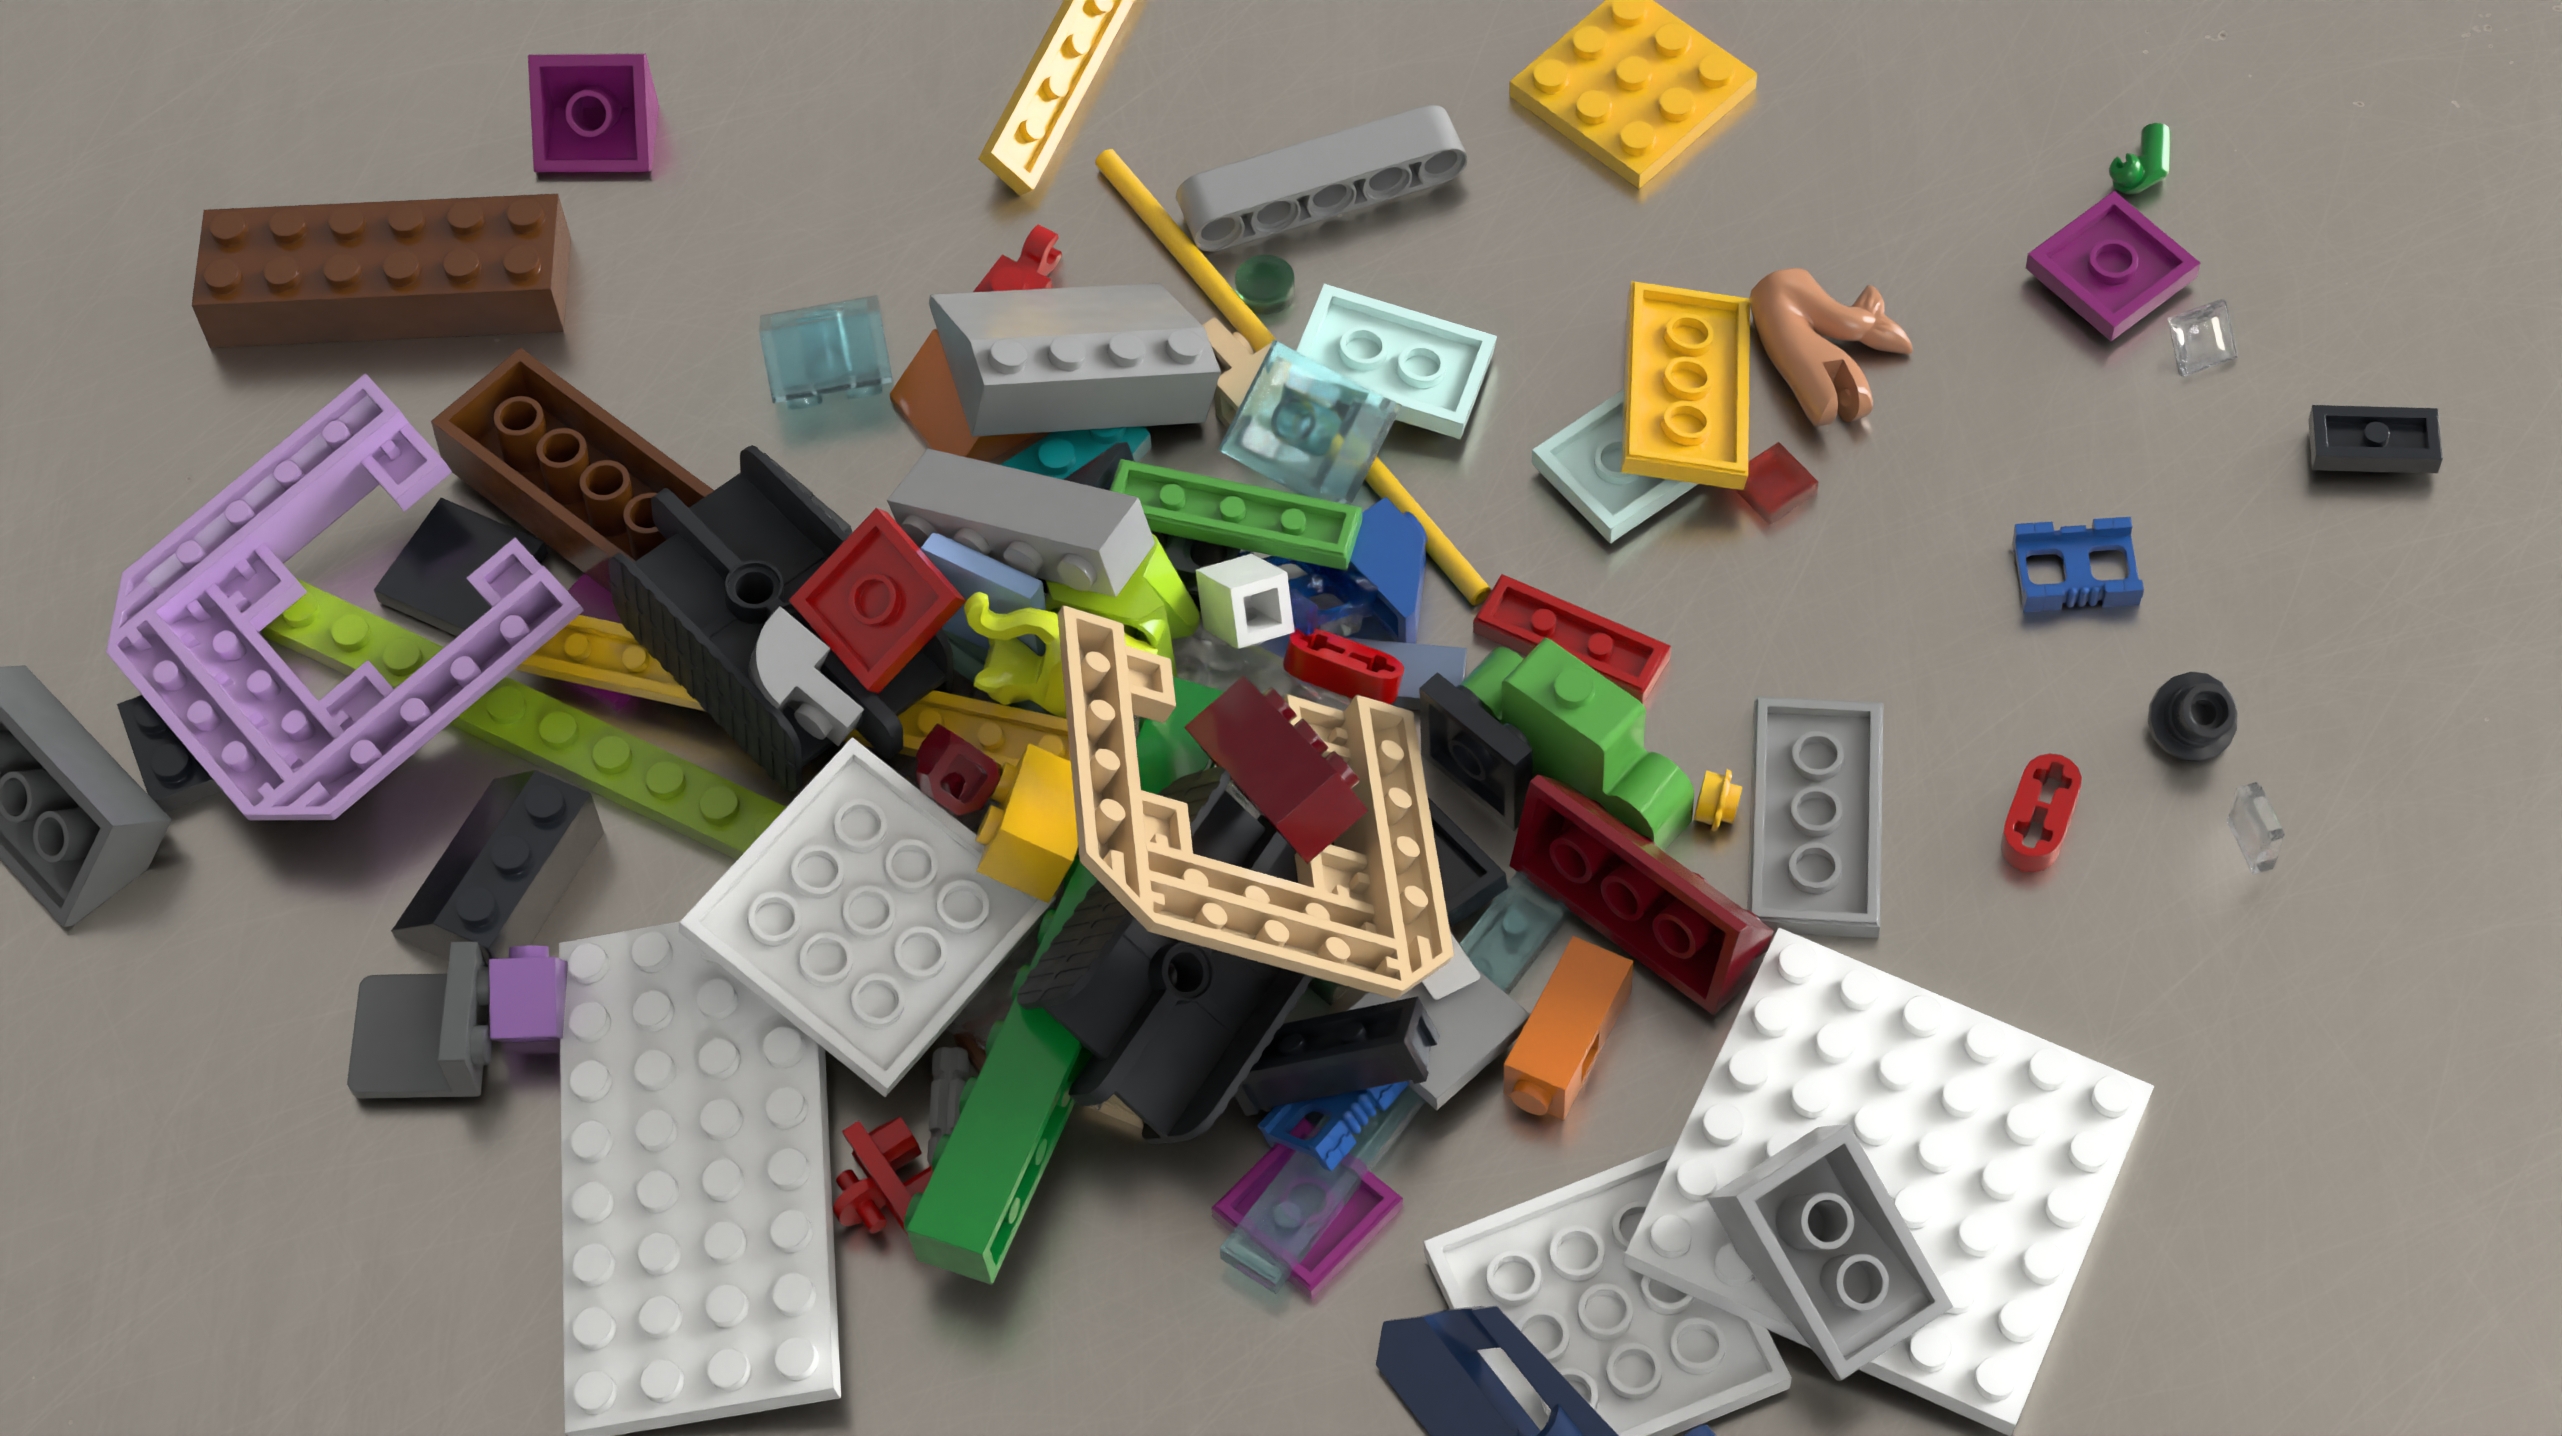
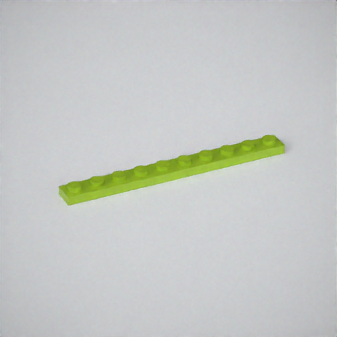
M298 578L296 579L307 593L261 630L264 637L346 676L352 674L369 660L393 689L397 688L444 648L435 642ZM507 676L449 723L460 730L735 860H738L787 808Z

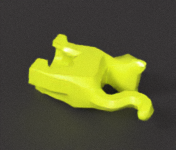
M976 592L970 596L964 605L968 625L978 634L987 637L990 644L984 668L974 678V686L987 692L992 699L1003 705L1031 700L1055 716L1067 718L1057 614L1031 607L1015 610L1007 614H999L989 609L987 594ZM1124 632L1126 646L1157 655L1158 650L1146 641L1137 640ZM1025 634L1037 635L1046 644L1044 655L1038 656L1016 637Z

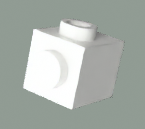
M1253 554L1196 570L1204 630L1237 649L1257 646L1267 640L1295 632L1286 571Z

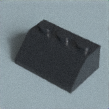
M538 770L493 779L391 930L393 936L449 961L451 942H478L487 966H489V959L509 958V947L530 946L604 833L591 793Z

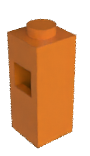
M1572 936L1504 1063V1095L1509 1096L1518 1107L1526 1112L1535 1115L1548 1113L1565 1120L1632 992V960Z

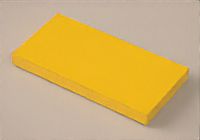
M1631 281L1627 295L1621 473L1744 490L1748 478L1749 298Z

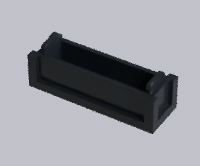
M1418 996L1283 1023L1281 1028L1277 1029L1273 1035L1274 1038L1270 1044L1262 1051V1056L1258 1062L1254 1063L1250 1069L1247 1078L1239 1085L1235 1098L1245 1115L1250 1116L1258 1114L1259 1109H1264V1111L1268 1112L1275 1106L1410 1080L1414 1084L1426 1082L1429 1074L1427 1067L1429 1064L1430 1048L1438 1044L1440 1035Z

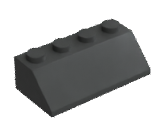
M26 665L0 667V859L63 927L74 926L148 869L172 819Z

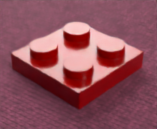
M875 508L789 599L790 603L868 691L878 694L967 601L890 514L879 508Z

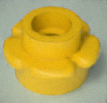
M1726 769L1725 775L1706 770L1693 820L1711 825V831L1718 830L1720 821L1733 824L1742 786L1730 783L1732 771Z

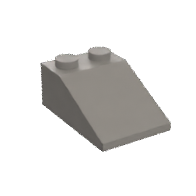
M1849 1124L1815 1128L1707 1197L1741 1259L1836 1380L1845 1379L1953 1307Z

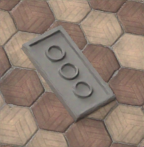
M1755 696L1747 910L1754 913L1761 922L1774 930V933L1777 932L1778 928H1781L1793 934L1879 938L1883 703Z

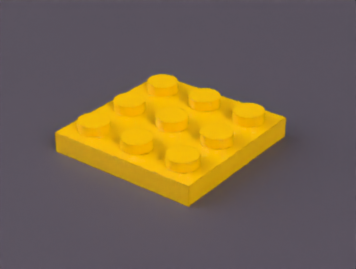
M1605 0L1509 81V96L1636 188L1640 189L1756 88L1757 72L1653 0Z

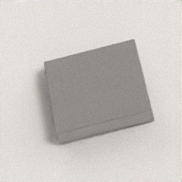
M1477 968L1476 970L1480 974L1479 980L1439 1000L1433 999L1421 982L1397 999L1368 992L1348 1009L1353 1010L1419 997L1440 1037L1438 1044L1430 1048L1427 1081L1414 1084L1410 1080L1409 1086L1436 1110L1519 1037L1530 1016L1524 1008Z

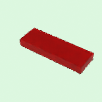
M1503 574L1497 580L1473 620V633L1526 656L1544 638H1548L1632 695L1642 704L1646 701L1671 656V646Z

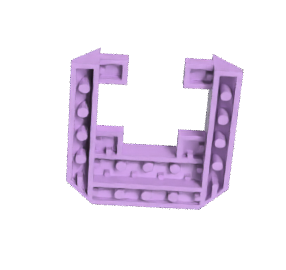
M366 373L129 566L121 575L106 653L248 820H335L584 611L581 605L544 565L541 566L526 548L514 538L467 577L474 589L492 608L397 688L393 689L367 660L318 701L259 633L307 593L299 581L284 566V563L378 485L405 512L452 473L446 462L414 429L402 412Z

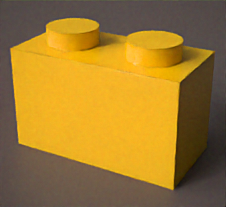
M1029 743L1016 766L1005 762L1001 769L999 784L990 795L991 799L1000 803L998 807L993 805L989 807L977 832L975 841L985 845L976 872L1049 904L1073 863L1078 848L1072 769L1070 761Z

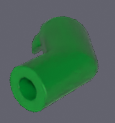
M2152 123L2144 126L2141 131L2140 155L2136 156L2127 153L2126 162L2123 163L2118 156L2112 161L2109 167V175L2113 179V186L2118 191L2125 194H2139L2166 178L2170 170L2171 131L2169 127L2161 123Z

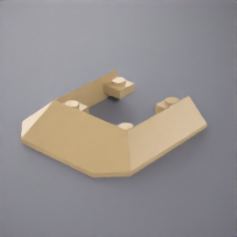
M1062 606L1057 616L1080 862L1148 932L1393 999L1399 998L1449 963L1454 956L1413 711L1360 695H1356L1346 710L1341 711L1287 694L1284 700L1297 715L1290 723L1294 726L1303 718L1328 746V749L1321 755L1326 758L1331 752L1335 751L1360 779V782L1352 790L1369 811L1334 840V846L1329 845L1308 864L1296 852L1295 861L1298 883L1193 854L1188 804L1142 791L1140 786L1133 715L1165 723L1176 707L1171 659L1126 646L1123 623L1068 606Z

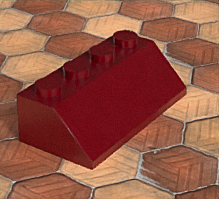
M1537 775L1530 781L1509 864L1511 868L1712 1015H1715L1756 977L1768 951L1774 930L1761 922L1754 913L1737 905L1712 887L1701 875L1691 872L1659 849L1652 840L1638 834L1609 813L1599 802L1588 798L1569 783L1542 775Z

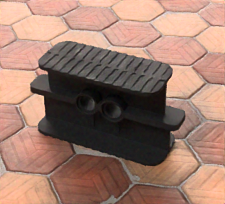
M751 445L740 452V473L688 508L667 488L651 497L654 524L666 541L634 563L620 553L612 556L608 560L609 585L611 586L615 610L625 629L630 631L634 639L640 645H643L654 659L656 658L660 662L661 667L666 672H669L674 677V680L680 686L682 685L687 690V693L693 699L695 698L706 712L713 716L715 722L719 726L722 725L727 734L732 739H735L740 744V747L746 753H749L759 766H762L767 771L772 780H776L782 789L794 792L803 784L802 767L835 743L827 737L818 739L808 733L794 717L796 711L789 705L782 712L773 706L748 679L749 663L763 626L779 606L825 643L790 603L789 599L850 535L846 531L843 532L839 525L833 519H830L825 514V511L819 505L817 506L812 501V498L798 487L794 480H790L785 475V472L779 466H776L766 453L761 452L758 447ZM750 600H763V601H765V602L759 603V604H749V603H746L747 601H750ZM943 628L923 646L879 694L868 691L831 648L822 668L819 670L821 674L864 709L854 729L887 759L892 758L903 750V727L897 716L933 690L949 694L953 692V652L948 636Z
M1224 767L1199 770L1196 773L1184 775L1157 794L1188 804L1193 854L1298 883L1295 861L1296 851L1261 814L1256 820L1225 790L1230 781V773ZM1097 880L1094 886H1091L1087 891L1084 900L1077 905L1071 918L1067 919L1062 926L1063 929L1059 935L1055 936L1047 952L1042 954L1037 966L1027 975V980L1018 989L1017 1002L1026 1010L1042 1007L1093 1053L1068 1091V1095L1084 1107L1100 1105L1114 1094L1145 1122L1142 1129V1137L1150 1144H1172L1179 1141H1188L1201 1133H1205L1214 1124L1213 1122L1217 1117L1222 1115L1227 1107V1103L1235 1096L1239 1090V1085L1247 1078L1250 1069L1254 1063L1258 1062L1262 1056V1051L1270 1044L1274 1038L1273 1035L1277 1029L1281 1028L1285 1022L1284 1019L1296 1006V1001L1304 994L1308 988L1307 985L1314 977L1148 932ZM1170 961L1177 972L1175 987L1171 984L1168 977Z

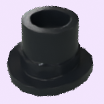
M2187 672L2170 678L2157 689L2149 704L2148 724L2153 739L2165 752L2181 760L2199 762L2218 756L2231 744L2237 731L2238 712L2233 696L2221 681L2207 673Z

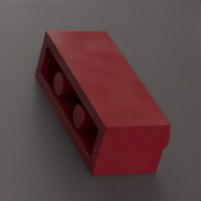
M1243 675L1184 728L1217 767H1224L1230 773L1231 783L1308 864L1369 811L1352 790L1360 782V779L1335 751L1331 752L1326 758L1321 755L1328 749V746L1303 718L1294 726L1290 723L1297 715L1272 686L1262 694Z

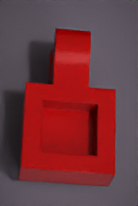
M1039 224L1035 226L1024 242L1018 261L1016 262L1001 255L973 292L1052 289V280L1046 276L1054 270L1062 257V252L1052 247L1059 239L1058 234Z

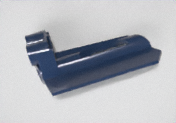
M1498 1306L1456 1308L1383 1322L1376 1366L1431 1436H1619ZM1501 1348L1551 1409L1549 1420L1542 1430L1538 1428L1477 1350ZM1706 1424L1690 1430L1683 1436L1717 1435Z

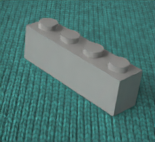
M927 448L887 499L895 521L920 549L933 532L939 533L1031 577L1068 585L1079 591L1088 590L1113 597L1119 594L1155 544L1139 497Z

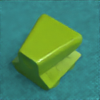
M1152 534L1155 542L1154 546L1116 597L1088 590L1079 591L1068 585L1045 580L1048 590L1045 598L1046 611L1058 614L1064 605L1123 623L1125 633L1137 640L1146 641L1158 650L1157 655L1171 659L1173 677H1178L1171 639L1188 637L1194 634L1200 625V615L1195 603L1154 534Z

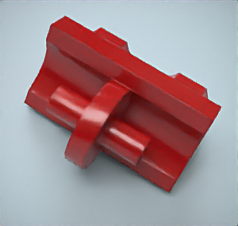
M901 1117L878 1126L869 1133L858 1120L844 1129L842 1133L853 1149L852 1156L867 1178L859 1180L852 1169L845 1170L837 1176L836 1183L843 1193L836 1199L833 1205V1213L843 1226H852L863 1222L870 1233H876L887 1224L886 1218L880 1211L886 1205L909 1239L904 1229L906 1211L913 1196L917 1192L924 1193L933 1174L932 1165L902 1183L894 1171L922 1154L918 1142Z

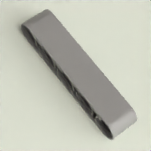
M1429 105L1198 173L1189 177L1177 189L1176 199L1196 246L1203 251L1212 252L1445 183L1454 179L1464 170L1468 157L1446 110L1441 106Z

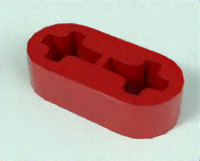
M1299 628L1290 634L1282 665L1291 676L1350 699L1360 695L1386 704H1392L1396 701L1405 668L1395 657L1316 628Z
M2049 753L2032 759L2024 769L2005 821L2001 840L2003 857L2012 867L2020 871L2034 873L2044 871L2052 866L2057 859L2081 789L2082 776L2079 768L2072 760L2062 755ZM2048 778L2060 782L2050 804L2040 801L2042 786L2046 784ZM2032 822L2043 825L2040 840L2034 848L2026 847L2022 844L2023 838L2028 835Z

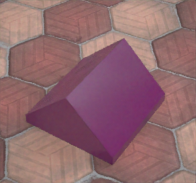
M646 53L528 55L534 172L651 171L659 103Z

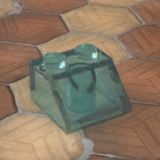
M878 295L760 315L759 334L773 403L786 401L787 409H803L822 404L823 394L846 391L848 399L865 398L882 393V384L893 382Z
M1273 340L1218 450L1298 495L1352 505L1402 404L1277 340Z

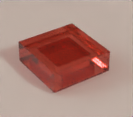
M1777 442L1748 461V478L1744 490H1734L1771 525L1815 496L1818 492L1819 482L1780 442Z

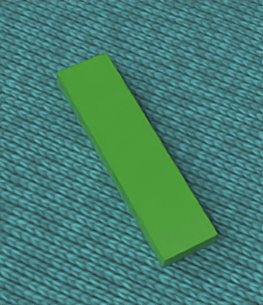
M1120 459L1110 491L1139 497L1150 531L1346 571L1363 520L1362 507Z

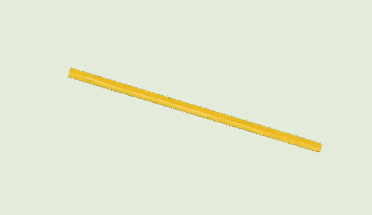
M1113 149L1101 152L1096 158L1095 165L1235 329L1248 341L1255 352L1270 343L1275 346L1282 359L1284 384L1289 392L1381 499L1387 497L1402 514L1410 512L1418 519L1427 535V543H1425L1426 552L1472 605H1478L1485 601L1491 592L1488 584L1328 399L1286 386L1288 370L1293 360L1290 354Z

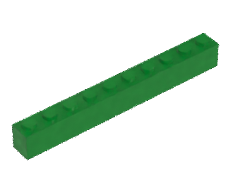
M1173 677L1176 707L1165 723L1140 716L1138 725L1140 733L1136 739L1142 791L1157 795L1163 788L1168 787L1172 782L1184 775L1217 767L1184 726L1225 691ZM1078 854L1075 855L1074 861L1065 875V893L1057 910L1049 909L1042 920L1038 935L1039 948L1031 965L1023 964L1017 973L1012 990L1013 1004L1005 1021L997 1020L989 1033L986 1044L987 1059L979 1076L970 1077L963 1088L959 1102L960 1117L951 1135L944 1134L935 1148L932 1159L933 1174L924 1193L917 1192L913 1196L905 1215L904 1229L908 1234L917 1261L991 1285L997 1276L1076 1102L1068 1095V1091L1093 1055L1091 1051L1042 1007L1026 1010L1017 1002L1018 989L1027 980V975L1037 966L1042 954L1047 952L1055 936L1059 935L1063 929L1062 926L1067 919L1071 918L1077 905L1084 900L1087 891L1098 880L1080 862Z

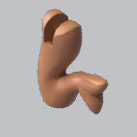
M1790 268L1772 272L1761 279L1751 290L1749 297L1750 309L1764 349L1794 392L1809 421L1815 427L1830 425L1834 422L1837 413L1844 421L1852 422L1867 417L1873 409L1871 390L1859 365L1845 351L1820 335L1844 341H1860L1880 351L1910 354L1913 351L1911 342L1901 326L1884 314V300L1880 292L1872 285L1866 286L1851 307L1834 300L1807 270L1801 268Z

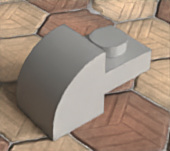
M779 606L761 630L751 655L748 679L781 712L788 705L796 711L794 717L797 722L812 736L818 739L827 737L839 746L854 730L864 709L819 672L830 648Z

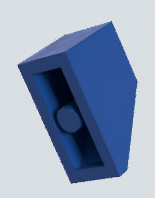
M1384 497L1362 512L1363 520L1347 571L1329 567V571L1396 642L1416 644L1426 573L1425 543H1427V535L1423 526L1410 512L1402 514L1387 497Z

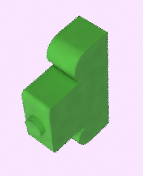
M1544 638L1524 659L1508 648H1494L1459 684L1470 689L1481 701L1484 710L1502 725L1510 723L1527 737L1533 749L1532 779L1537 775H1542L1569 783L1588 798L1599 802L1609 813L1638 834L1652 840L1662 851H1665L1692 822L1694 789L1689 778L1669 758L1659 753H1649L1644 748L1646 718L1644 705L1552 640Z

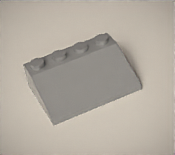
M1160 283L930 295L929 306L972 437L1206 422L1221 371L1205 328Z

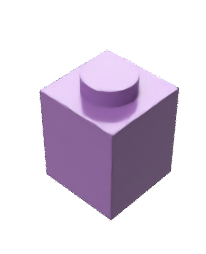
M548 946L509 947V958L489 959L490 1039L503 1043L560 1041V1039H563L568 962L557 957H549Z

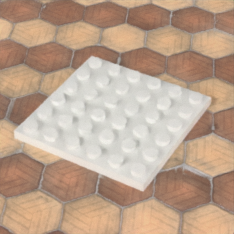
M1778 928L1630 1241L1622 1265L1811 1348L1741 1259L1707 1197L1815 1128L1849 1124L1953 1305L1951 1309L1858 1370L2011 1436L2154 1085Z

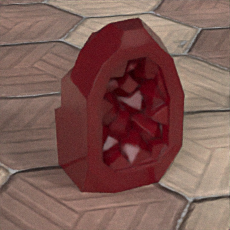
M938 723L923 740L916 754L918 767L915 772L921 791L958 816L982 809L1001 778V765Z

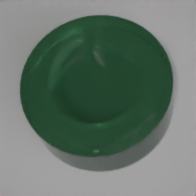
M1274 255L1251 257L1244 261L1236 271V293L1254 314L1271 315L1287 308L1294 299L1295 277L1293 269L1285 260Z

